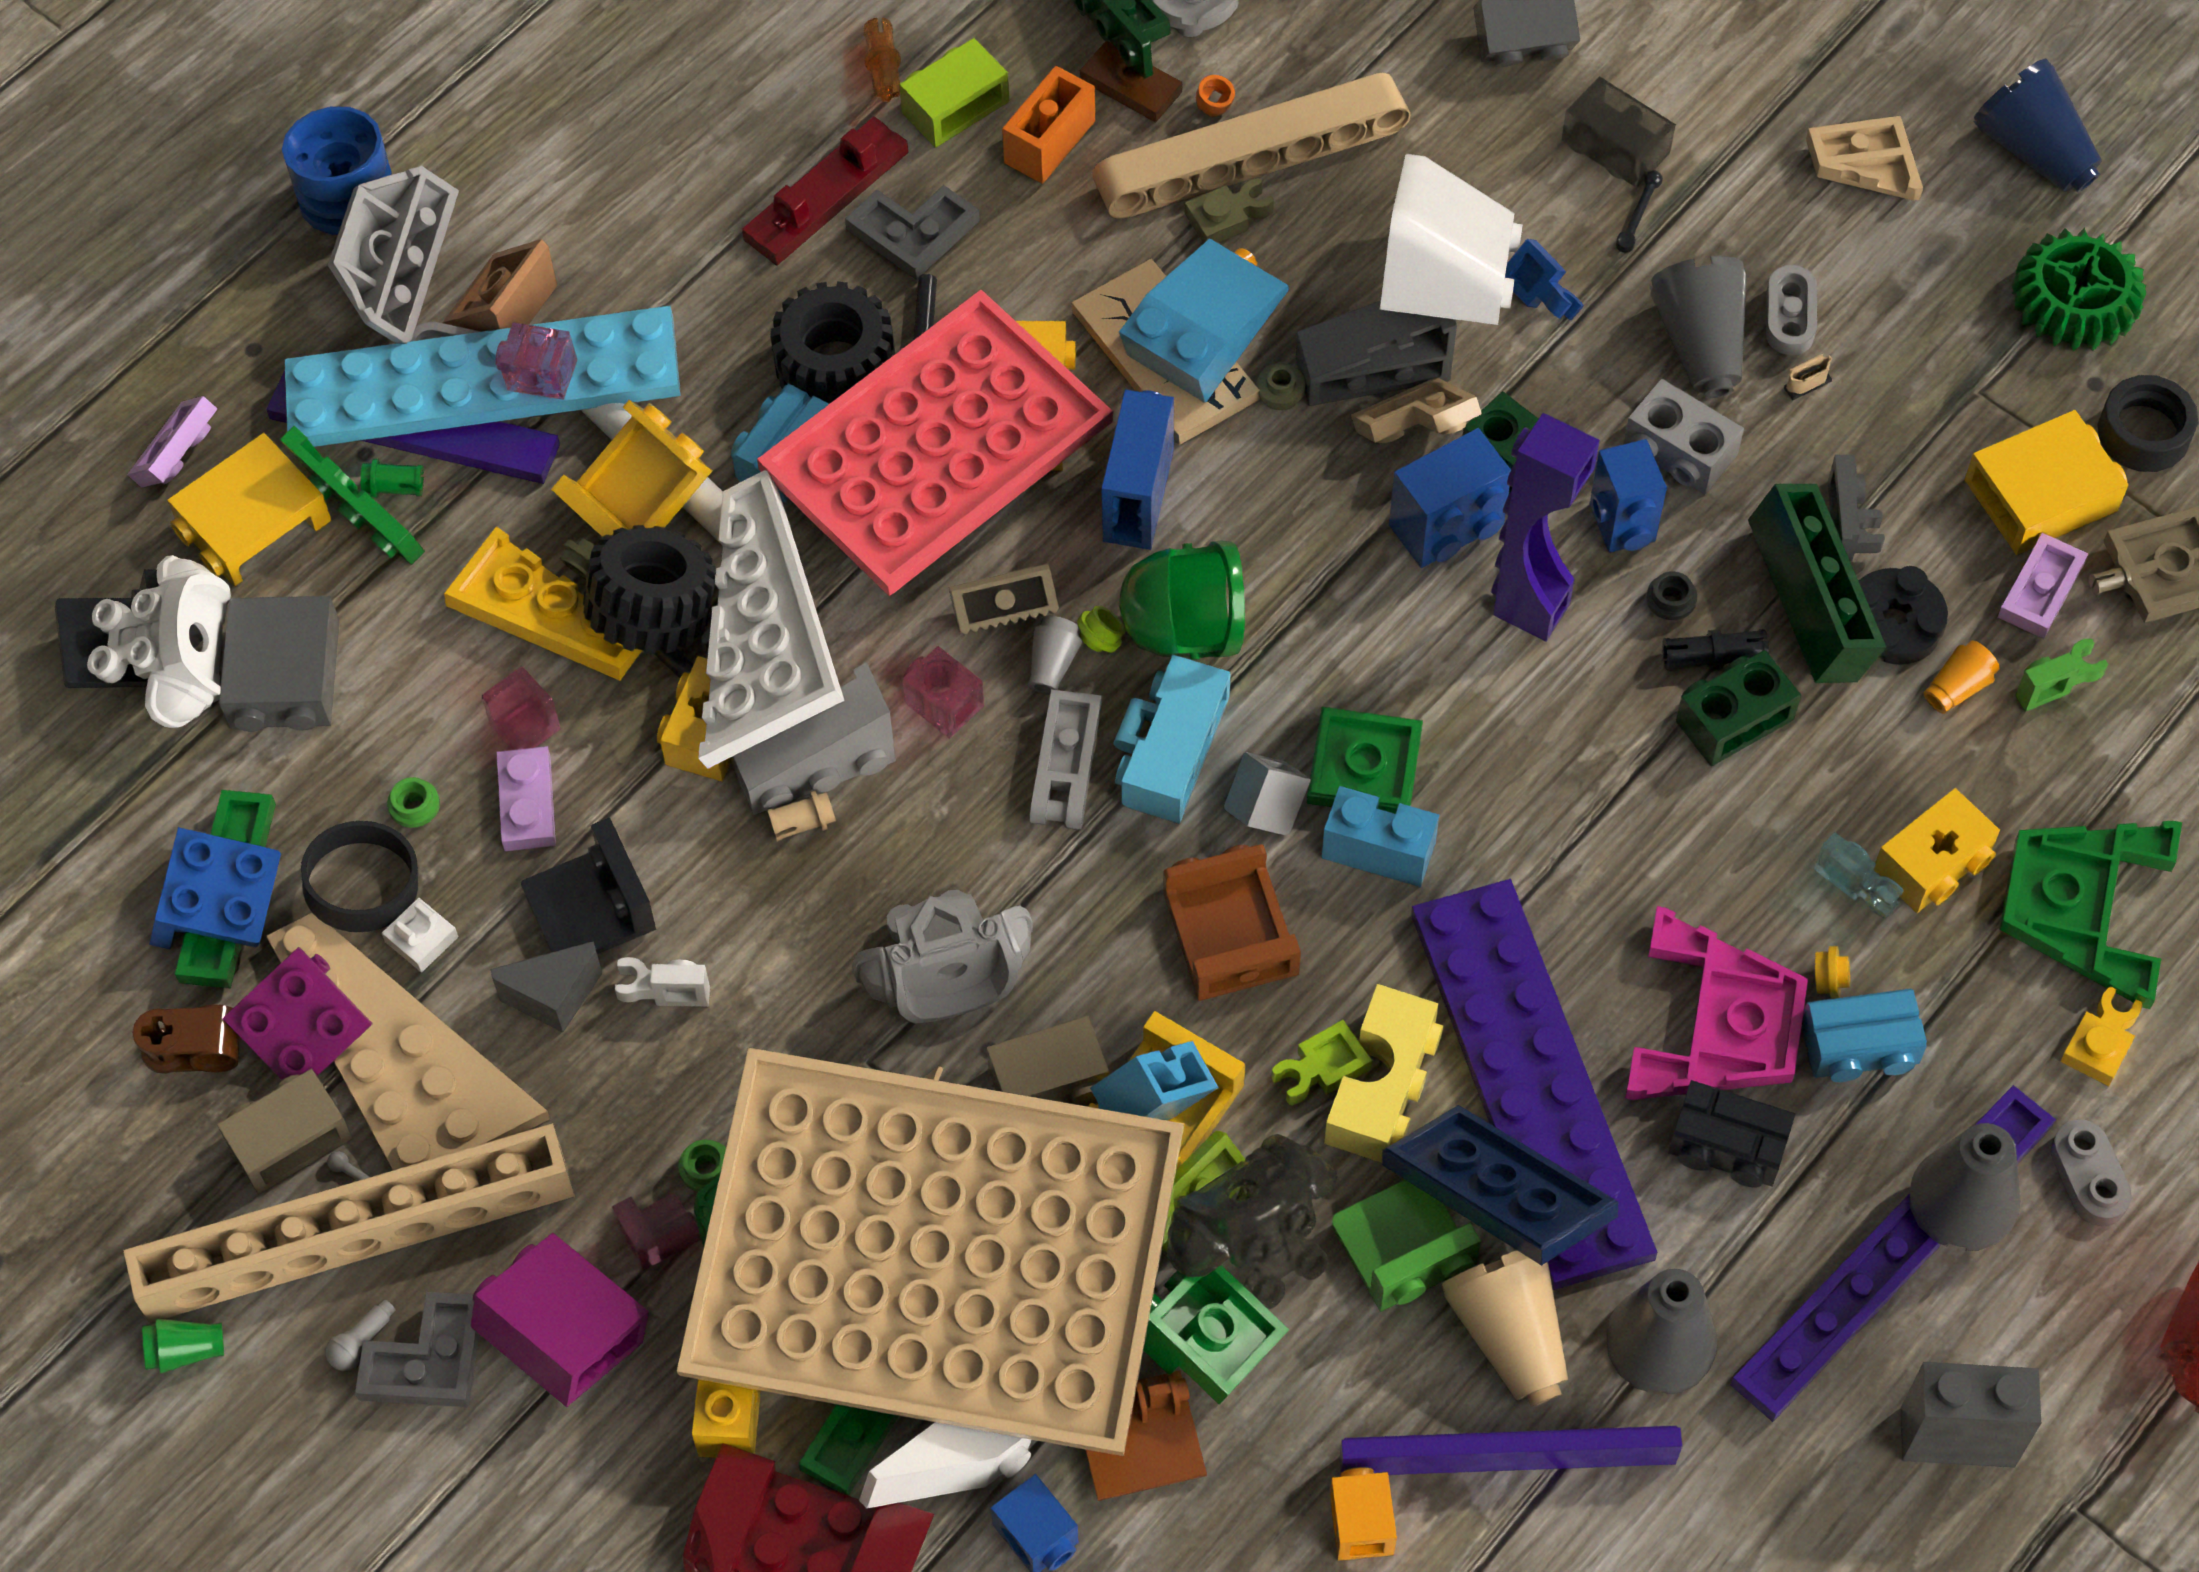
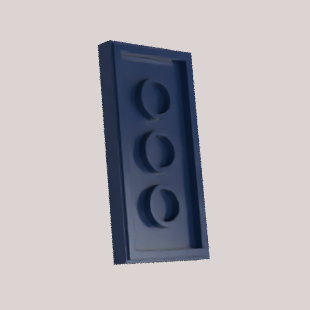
M1460 1105L1382 1150V1165L1541 1266L1618 1217L1619 1202Z

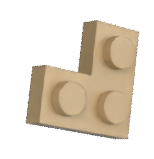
M1435 377L1352 414L1351 417L1356 433L1375 443H1388L1402 437L1405 429L1416 424H1421L1438 434L1455 433L1466 427V421L1482 413L1475 395Z

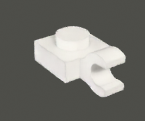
M625 957L618 960L617 967L620 975H634L637 977L632 984L615 985L618 1000L622 1002H635L641 999H655L656 1006L709 1007L710 985L705 965H696L692 961L678 959L669 961L667 964H652V969L649 970L642 961L636 958Z

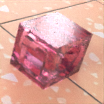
M512 323L507 340H502L499 343L496 352V367L502 372L507 391L564 400L578 360L570 332Z
M939 646L926 657L921 656L915 659L905 672L903 685L906 704L949 739L984 707L983 681ZM938 686L950 688L940 693L931 691V689Z

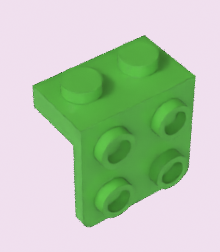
M1406 1180L1337 1212L1332 1219L1333 1231L1380 1312L1396 1304L1404 1305L1412 1302L1427 1289L1445 1280L1447 1281L1473 1268L1477 1264L1481 1240L1471 1223L1457 1228L1443 1203Z

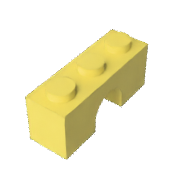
M1377 984L1360 1029L1359 1043L1368 1055L1381 1060L1390 1072L1384 1078L1374 1082H1362L1343 1076L1326 1122L1324 1144L1382 1163V1150L1406 1136L1411 1118L1403 1116L1408 1100L1418 1102L1427 1076V1071L1420 1069L1425 1053L1432 1056L1435 1055L1444 1026L1435 1023L1438 1003Z

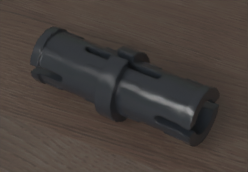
M1716 629L1708 630L1706 636L1664 638L1662 654L1663 659H1667V661H1664V667L1667 671L1710 666L1711 670H1722L1724 664H1730L1739 657L1747 656L1749 659L1763 650H1766L1769 654V642L1763 641V639H1767L1766 630L1759 629L1758 631L1721 634V631Z

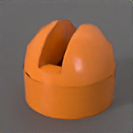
M1209 75L1203 78L1196 91L1198 109L1211 117L1224 114L1231 107L1235 97L1233 84L1227 78L1220 75ZM1214 91L1222 94L1216 103L1209 100Z

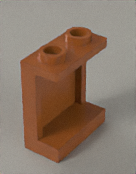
M1263 844L1251 847L1248 845H1236L1226 849L1220 855L1201 860L1198 858L1182 859L1163 871V894L1198 1001L1299 975L1301 951L1295 934L1289 935L1267 871V854Z

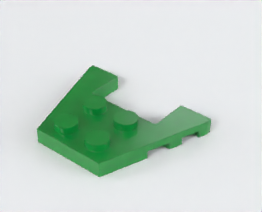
M2162 821L2160 826L2137 827V823L2117 824L2115 829L2088 831L2086 826L2019 830L2015 839L1999 930L2105 988L2113 987L2117 989L2115 993L2133 1003L2136 999L2141 1001L2142 1008L2151 1009L2156 996L2161 958L2106 945L2119 861L2172 872L2177 860L2182 822Z

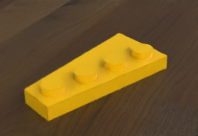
M497 526L444 593L445 605L619 681H621L642 652V650L634 649V651L623 649V645L619 643L611 644L606 641L604 633H596L590 627L591 621L585 619L583 613L584 595L578 592V585L565 575L558 577L542 566V559L526 548L522 551L509 541V535Z

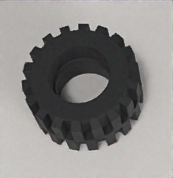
M837 281L836 286L827 287V282L816 283L817 289L810 291L807 287H804L797 291V299L788 297L782 303L783 312L776 311L773 318L774 328H771L770 333L777 379L780 381L781 389L785 385L790 384L806 392L809 397L815 396L829 404L895 355L891 318L888 310L882 309V301L876 295L867 297V289L857 285L852 290L848 288V282ZM834 341L854 345L851 349L835 355H824L813 351L822 344Z
M644 525L633 526L630 530L625 528L614 530L613 536L604 535L599 539L598 545H594L591 551L583 599L585 619L591 621L590 627L596 633H604L606 641L611 644L619 643L626 650L634 651V649L644 650V653L655 654L659 650L665 653L675 652L677 646L686 648L693 644L694 638L699 639L702 636L705 626H707L716 575V567L712 565V557L708 552L701 551L702 545L695 540L685 539V534L677 531L669 532L664 527L654 526V528H645Z

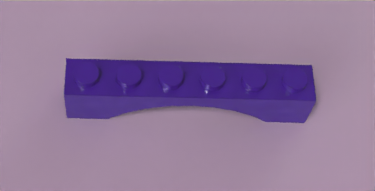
M1542 413L1532 430L1525 427L1520 432L1512 448L1511 456L1517 459L1507 480V485L1511 486L1512 490L1503 507V513L1507 514L1508 518L1499 535V540L1504 542V545L1495 562V567L1499 568L1500 572L1493 583L1491 593L1496 595L1494 616L1547 642L1570 606L1575 580L1562 562L1553 544L1548 527V514L1553 511L1570 508L1595 469L1600 440L1552 416Z

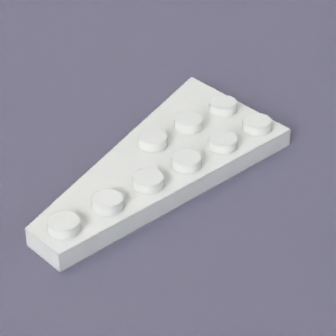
M766 470L723 491L719 542L723 546L721 567L716 568L715 585L719 589L718 606L712 607L706 674L711 678L709 701L703 702L702 719L707 724L705 742H700L698 759L707 769L844 701L779 490Z

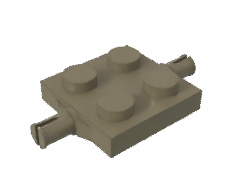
M2199 506L2107 531L2103 542L2115 564V568L2090 574L2089 584L2093 588L2092 592L2095 595L2122 587L2131 596L2144 623L2199 608Z

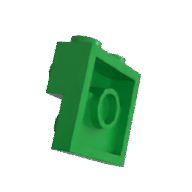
M1208 1253L1194 1269L1185 1262L1163 1286L1170 1293L1163 1301L1156 1294H1153L1143 1351L1168 1375H1171L1179 1366L1220 1405L1289 1329Z

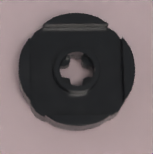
M1906 566L1902 569L1885 568L1871 572L1858 580L1887 647L1880 655L1885 657L1884 662L1894 665L1910 664L1930 655L1944 634L1948 620V608L1942 593L1927 579L1926 573L1914 566ZM1890 608L1899 609L1906 614L1902 624H1898L1895 618L1886 619L1884 615L1888 613Z

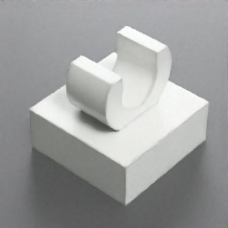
M420 898L412 903L382 932L385 943L421 973L459 937L456 928Z

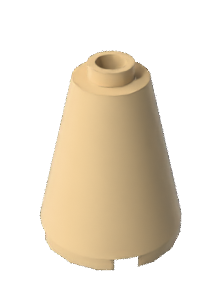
M1517 1250L1500 1256L1501 1260L1486 1266L1482 1263L1443 1282L1441 1287L1445 1294V1299L1516 1401L1528 1398L1531 1407L1561 1396L1562 1393L1559 1385L1568 1381L1548 1262L1541 1266Z

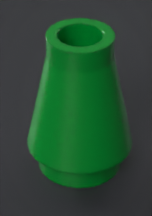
M156 1318V1324L142 1325L146 1370L160 1369V1374L212 1357L224 1356L222 1323L206 1324Z

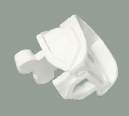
M171 555L166 556L157 565V582L159 586L143 589L138 592L132 601L131 610L126 605L111 599H103L95 606L92 613V622L103 632L109 634L108 647L98 646L88 658L87 667L98 679L107 683H115L125 674L127 665L132 664L135 675L143 679L148 678L145 707L151 719L164 727L178 728L199 717L213 702L220 699L219 667L222 624L225 622L226 606L229 600H231L229 585L223 579L215 576L203 565ZM203 641L202 650L200 652L196 651V647Z

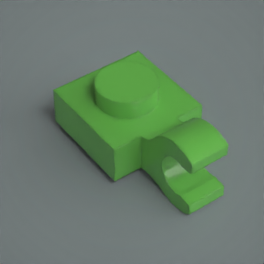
M2082 639L2074 644L2071 652L2052 660L2050 657L2040 658L2024 670L2015 696L2025 712L2068 695L2073 686L2083 682L2097 681L2105 674L2108 666L2106 660L2090 664L2082 659V657L2091 654L2095 644L2093 639Z

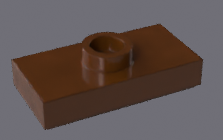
M1105 41L1080 69V78L1094 85L1096 90L1155 123L1182 93V81L1154 66L1153 76L1144 79L1133 66L1128 67L1125 65L1117 48L1109 41Z

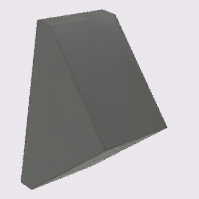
M594 941L490 969L501 1002L562 1033L602 975Z

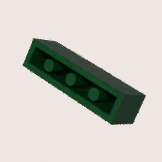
M1774 484L1749 517L1748 522L1815 683L1858 682L1887 648L1818 485Z

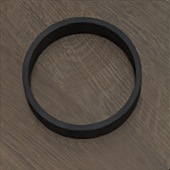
M350 821L335 825L319 834L309 844L303 855L301 877L305 902L310 911L319 920L333 928L348 932H370L382 929L395 921L416 899L418 892V865L415 851L401 833L384 824L372 821ZM368 843L385 847L396 853L406 863L411 875L402 892L386 904L371 909L351 910L337 907L322 899L310 885L309 878L311 872L319 860L329 852L345 845Z

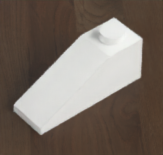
M935 1422L869 1471L859 1501L866 1508L984 1488L1002 1474L1010 1478L1023 1468L1031 1456V1453L1028 1451L1031 1439Z

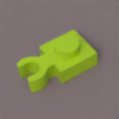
M1341 1020L1298 1044V1055L1301 1060L1286 1059L1280 1061L1273 1067L1271 1079L1274 1084L1286 1077L1295 1078L1299 1082L1296 1087L1291 1088L1286 1093L1287 1103L1295 1105L1305 1100L1310 1092V1087L1317 1083L1327 1095L1339 1088L1343 1076L1355 1079L1371 1070L1372 1060L1345 1021Z

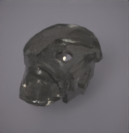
M1279 1134L1268 1136L1263 1140L1261 1147L1246 1156L1244 1162L1241 1161L1198 1191L1195 1190L1187 1196H1178L1174 1199V1212L1171 1215V1224L1167 1231V1256L1170 1263L1177 1271L1187 1277L1206 1276L1228 1259L1238 1269L1249 1266L1253 1268V1271L1246 1277L1243 1286L1267 1309L1276 1307L1285 1295V1284L1280 1279L1293 1271L1307 1280H1314L1323 1274L1328 1265L1326 1252L1314 1241L1305 1237L1313 1231L1316 1225V1214L1312 1199L1316 1200L1334 1190L1338 1178L1336 1171L1310 1147L1296 1143ZM1237 1187H1241L1236 1199H1230V1193Z

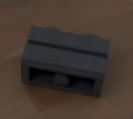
M1691 1080L1668 1153L1678 1156L1681 1164L1694 1170L1705 1171L1712 1167L1731 1173L1730 1177L1736 1183L1746 1187L1757 1188L1762 1186V1184L1773 1187L1796 1113Z

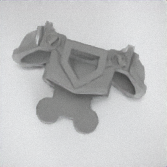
M948 890L941 894L940 897L929 896L928 899L915 906L905 904L892 908L887 915V928L891 938L899 944L885 948L876 947L859 952L853 960L852 970L856 982L863 984L866 992L872 999L885 1002L890 1008L897 1006L899 1014L912 1023H928L952 1018L993 1004L1010 993L1018 980V970L1021 969L1022 962L1030 953L1033 921L1028 910L1022 906L1011 907L1000 914L983 920L971 894L966 895V893L959 890Z

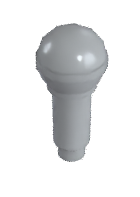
M383 1300L379 1305H374L350 1331L333 1336L325 1347L327 1362L334 1369L340 1371H349L356 1368L360 1364L363 1341H371L390 1321V1316L396 1311L394 1306L387 1300Z

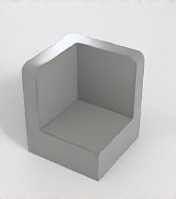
M1244 752L1224 804V809L1248 827L1288 835L1292 830L1311 779L1285 761Z

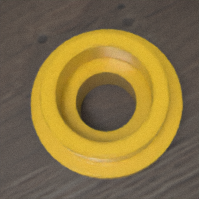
M1829 946L1828 951L1815 953L1817 994H1830L1831 999L1840 998L1841 988H1850L1849 956H1839L1838 946Z

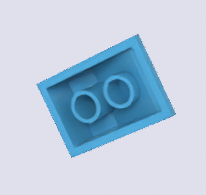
M1209 238L1146 294L1120 329L1119 334L1129 357L1206 403L1286 295L1289 286Z

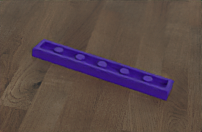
M284 371L266 410L269 419L287 423ZM500 421L360 440L544 484L560 446L558 435Z
M1653 1426L1344 1438V1440H1341L1339 1456L1340 1474L1345 1470L1359 1467L1371 1468L1374 1470V1473L1388 1472V1475L1676 1465L1682 1449V1437L1680 1427Z

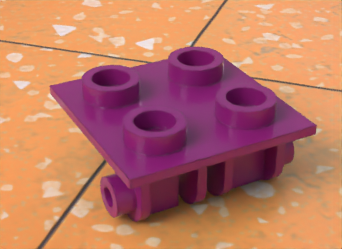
M300 947L294 950L223 1017L225 1022L281 1080L292 1075H301L311 1068L316 1076H318L373 1025L326 975L330 970L326 960L318 954L310 958Z

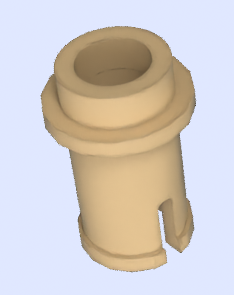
M814 790L810 792L811 797L775 809H768V815L777 842L783 838L820 826L823 831L827 830V824L836 821L827 792L817 795Z

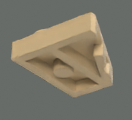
M1901 116L1808 128L1806 142L1817 177L1909 200H1920L1923 186Z

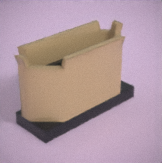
M1823 354L1790 369L1788 383L1784 385V389L1792 400L1832 382V378L1828 374L1832 360L1830 355L1823 357Z

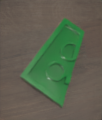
M293 426L280 439L309 472L310 475L307 478L323 494L324 500L327 501L333 495L342 504L337 508V511L356 529L359 530L364 524L367 525L374 532L369 539L386 556L392 559L398 553L412 565L425 552L411 533L366 491L362 489L359 492L357 485L328 456L323 458L298 428Z

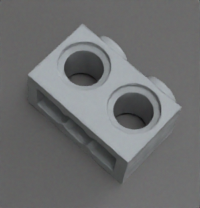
M1661 378L1628 418L1624 444L1647 439L1657 465L1660 468L1669 472L1680 484L1692 486L1706 495L1737 457L1744 428ZM1654 426H1661V427H1664V428H1666V429H1660V428H1656V427H1654ZM1696 451H1703V452H1706V453H1708V454H1701V453H1698V452H1696Z

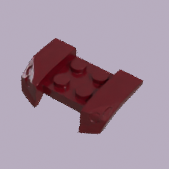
M722 1444L693 1513L683 1553L685 1572H912L934 1514L903 1503L866 1508L857 1498L776 1472L774 1460Z

